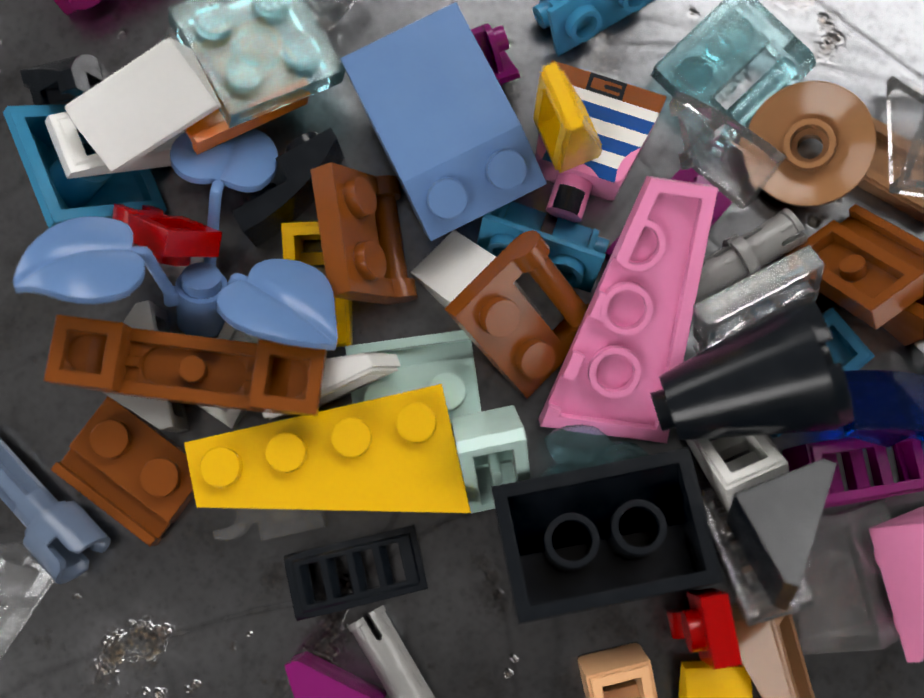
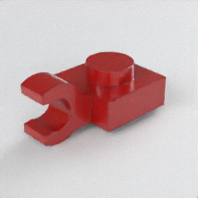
M713 587L687 592L689 610H678L675 608L666 611L671 638L685 639L690 653L699 652L700 660L711 668L717 670L743 665L728 593Z

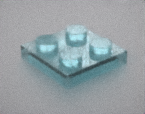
M189 0L168 8L169 25L179 42L193 49L221 104V107L218 109L229 128L343 82L344 66L304 0Z

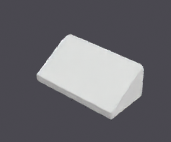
M168 38L69 102L64 108L72 123L110 171L118 173L220 108L221 104L193 49L173 38Z

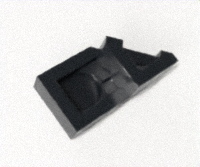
M88 54L20 70L24 87L30 89L34 105H58L71 102L91 89L90 85L103 81L97 58Z

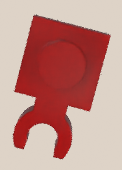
M114 204L112 219L120 220L129 225L133 232L134 244L148 247L158 263L171 266H189L191 257H219L222 238L221 231L185 216H168L164 214L162 209L154 206L142 205V210H138L122 204Z

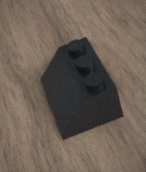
M689 447L491 487L518 625L708 587L724 582Z

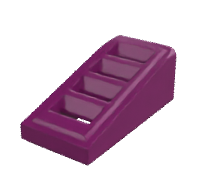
M917 427L809 443L784 449L782 452L783 457L788 462L789 472L821 459L837 463L824 509L924 491V453ZM892 444L901 482L894 483L885 445ZM862 449L867 450V455L875 486L872 487L870 485ZM837 453H841L849 488L848 491H844L836 456Z

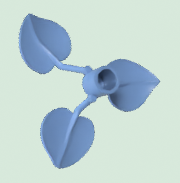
M252 129L198 155L192 148V142L185 132L174 141L170 150L171 166L180 178L194 184H212L209 194L207 226L219 230L224 186L246 193L260 191L272 181L278 167V162L275 159L278 157L274 142L264 132L257 129ZM88 216L69 219L54 225L37 237L27 248L20 259L13 279L16 293H38L67 302L101 304L118 301L135 291L144 280L146 266L163 292L164 305L168 307L176 306L177 324L184 334L212 338L219 335L226 321L235 329L246 334L282 344L324 350H335L337 346L338 335L334 293L329 280L315 267L296 260L268 259L255 264L250 270L248 277L241 273H234L227 282L225 276L216 267L217 257H204V263L199 262L187 266L177 278L175 286H173L152 251L145 246L133 247L134 240L131 227L116 219Z

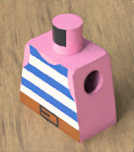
M552 60L551 63L556 62L559 68L564 71L581 98L602 143V153L598 158L559 173L558 170H555L542 138L538 134L535 157L545 180L554 183L546 211L556 218L560 217L571 222H581L590 195L614 201L654 127L667 96Z

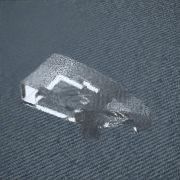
M681 93L673 97L669 104L671 117L678 116L684 151L678 154L681 170L694 167L698 174H701L717 187L724 196L741 210L753 203L787 156L747 127L692 96Z

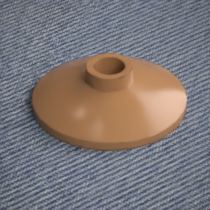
M805 81L792 84L770 96L754 114L745 139V155L749 170L757 184L767 194L783 203L799 207H814L834 202L856 188L868 173L876 151L875 124L872 115L863 101L850 90L840 85L825 81ZM810 138L819 140L823 145V149L817 157L806 159L798 153V148L804 140Z

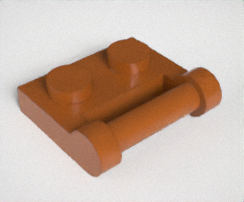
M333 162L310 169L326 278L330 282L334 298L383 305L416 300L418 296L415 279L408 278L396 200L401 198L400 183L397 176H373Z
M534 230L524 232L516 237L444 309L513 388L527 399L564 362L589 306V303L585 304L548 257L550 247L541 235ZM528 272L564 317L553 330L550 329L514 285V282L523 273Z

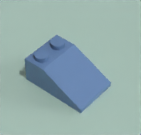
M456 2L340 58L411 208L430 241L547 184L522 125Z

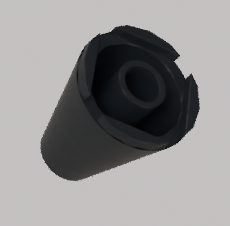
M805 297L792 300L660 375L659 379L662 390L652 392L650 395L662 431L675 428L679 440L829 431L838 430L839 427L852 423L854 419L852 400L841 362L836 364L833 362L826 344L827 341L833 340L827 323L813 299Z

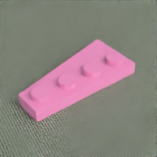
M646 176L538 418L540 427L667 444L670 429L662 431L650 393L662 390L659 379L660 375L684 361L718 192L717 187Z

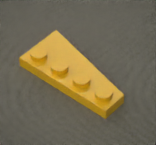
M442 384L319 411L318 416L302 415L184 442L196 507L471 513Z

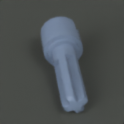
M0 438V498L26 527L23 546L56 583L64 584L77 578L89 569V559L82 552L89 547L92 551L103 553L109 547L111 539L78 502L74 500L58 502Z

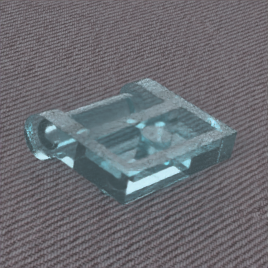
M723 0L654 66L650 76L703 125L706 134L717 146L729 150L743 137L744 132L742 128L752 120L758 108L774 93L785 88L793 79H803L815 67L816 59L812 51L758 0ZM766 48L775 57L776 63L726 110L714 97Z

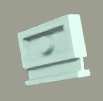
M463 330L345 346L346 355L359 353L396 354L401 365L397 368V371L351 392L352 404L442 384L451 425V418L481 412L472 341Z

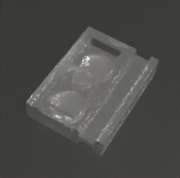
M807 245L695 304L693 336L697 343L693 344L694 351L697 354L703 352L792 300L811 297L815 302L819 294L825 263L813 248Z

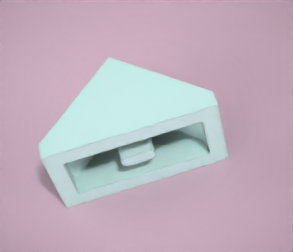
M514 405L451 418L471 514L495 509L492 486L531 479L527 439Z

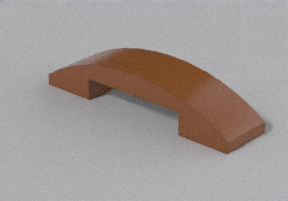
M56 314L44 381L68 387L168 402L255 412L318 416L327 350L297 347L258 339V343L138 329L131 328L123 322Z

